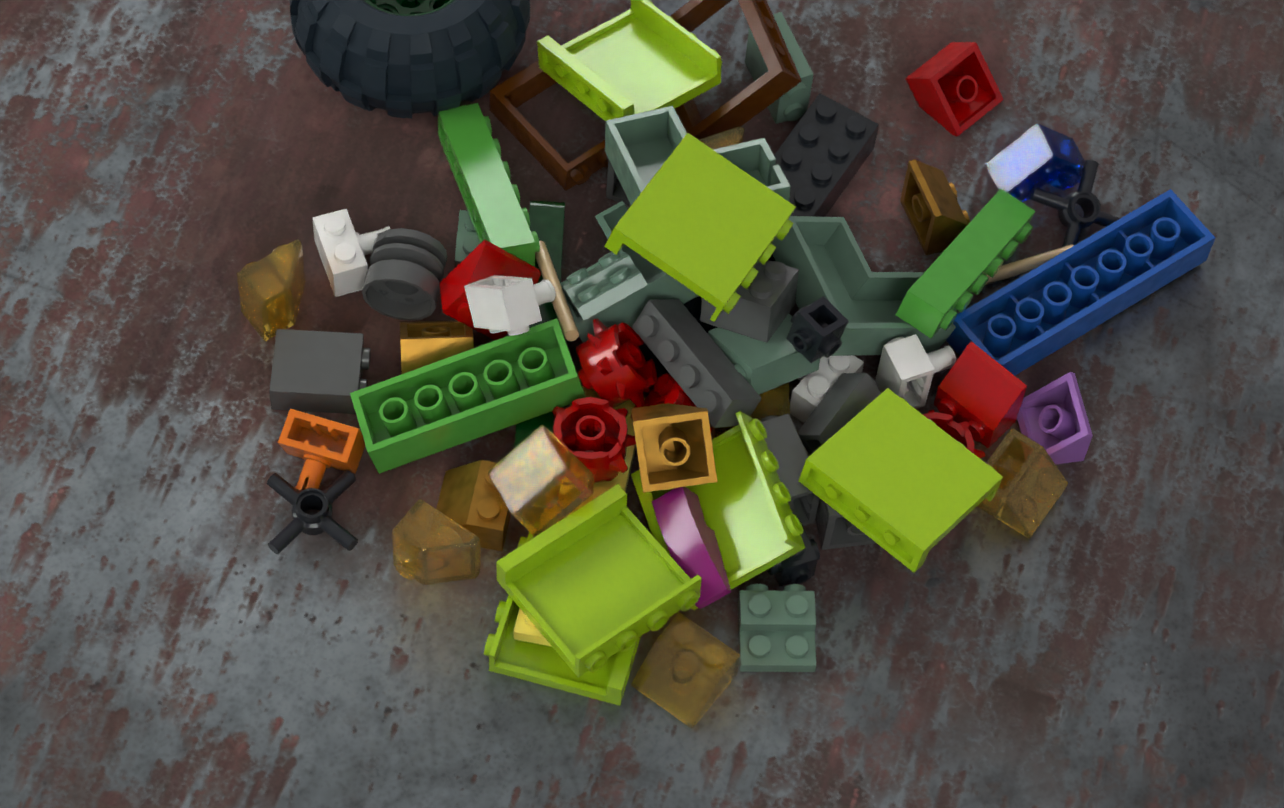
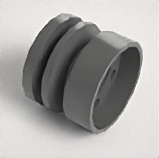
M397 228L388 229L378 234L374 241L373 253L370 257L371 266L366 273L362 289L364 301L375 311L394 319L420 320L432 315L436 309L440 292L439 282L443 278L444 267L447 262L446 249L432 236L417 230Z

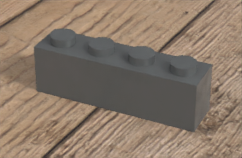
M659 299L647 302L632 328L692 402L699 408H707L710 424L714 428L732 427L739 424L735 413L741 411L750 416L762 398L743 375L735 369L733 363L679 299Z

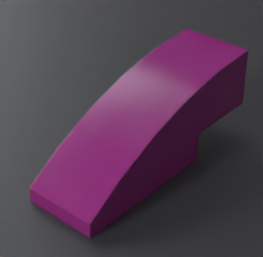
M679 487L652 501L660 530L671 557L690 579L696 575L702 578L700 597L695 604L696 607L702 609L731 593L715 532L706 526L698 495L687 487Z

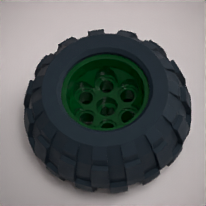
M290 0V14L295 41L303 54L306 55L308 65L327 88L331 86L335 91H340L345 101L362 109L372 111L379 108L387 111L388 116L412 118V114L431 112L433 116H438L440 111L459 107L462 100L473 102L493 89L501 78L504 69L510 70L525 43V33L530 22V0Z

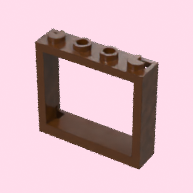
M690 0L670 16L687 31L692 32L732 0ZM738 0L768 71L704 120H702L694 99L675 108L686 132L711 149L802 82L767 0Z
M596 24V25L592 26L591 28H589L588 30L584 31V32L581 33L580 35H582V34H584V33H586V32H588V31L594 29V28L597 27L598 25ZM536 61L490 90V111L567 191L576 184L581 185L585 183L593 173L601 168L608 167L609 159L605 153V140L567 163L516 109L517 107L557 83L539 68V61Z

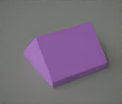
M1069 372L1023 398L1017 420L1029 464L1032 467L1084 461L1093 435L1075 373Z

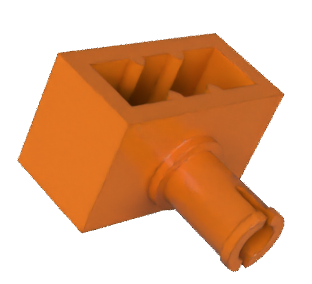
M291 408L278 440V444L287 454L305 460L299 480L295 486L299 492L309 488L319 489L326 468L333 467L343 471L349 470L351 473L356 474L366 446L359 428Z

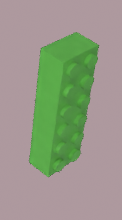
M557 318L531 327L526 333L503 337L350 393L367 452L379 474L551 412L556 406L565 407L572 404V401L575 399L586 398Z

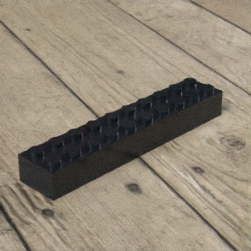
M819 93L774 155L776 165L779 164L791 186L789 202L796 206L791 216L825 217L874 149L879 127L878 123ZM773 255L769 258L770 261H775ZM696 297L683 304L707 333L718 328L700 321L702 297ZM645 343L639 346L646 362L653 359L656 370L670 375Z

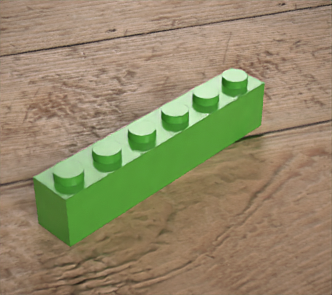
M478 103L438 112V137L480 243L485 239L535 267V253L540 251L539 238L536 231L531 232L527 208H521L520 194L517 185L510 182L509 165L507 161L501 160L500 144L497 138L493 139L491 136L492 128L489 117L483 116Z
M1000 189L911 286L895 315L931 339L940 328L946 331L958 314L956 310L962 313L972 300L973 294L971 293L973 292L978 295L989 279L987 275L992 278L996 275L1004 262L1002 258L1008 261L1017 249L1018 242L1021 244L1025 242L1033 229V226L1029 223L1036 211Z

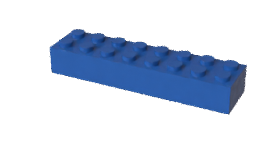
M1170 189L965 309L962 313L957 314L953 321L956 328L946 341L959 356L972 341L1009 372L1017 375L1207 261L1215 237Z

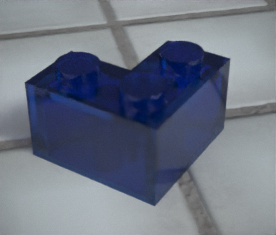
M1037 123L985 165L998 190L1002 189L1019 201L1024 202L1030 200L1029 196L1033 187L1041 188L1045 184H1049L1061 190H1066L1078 184L1082 176L1085 160L1073 138Z

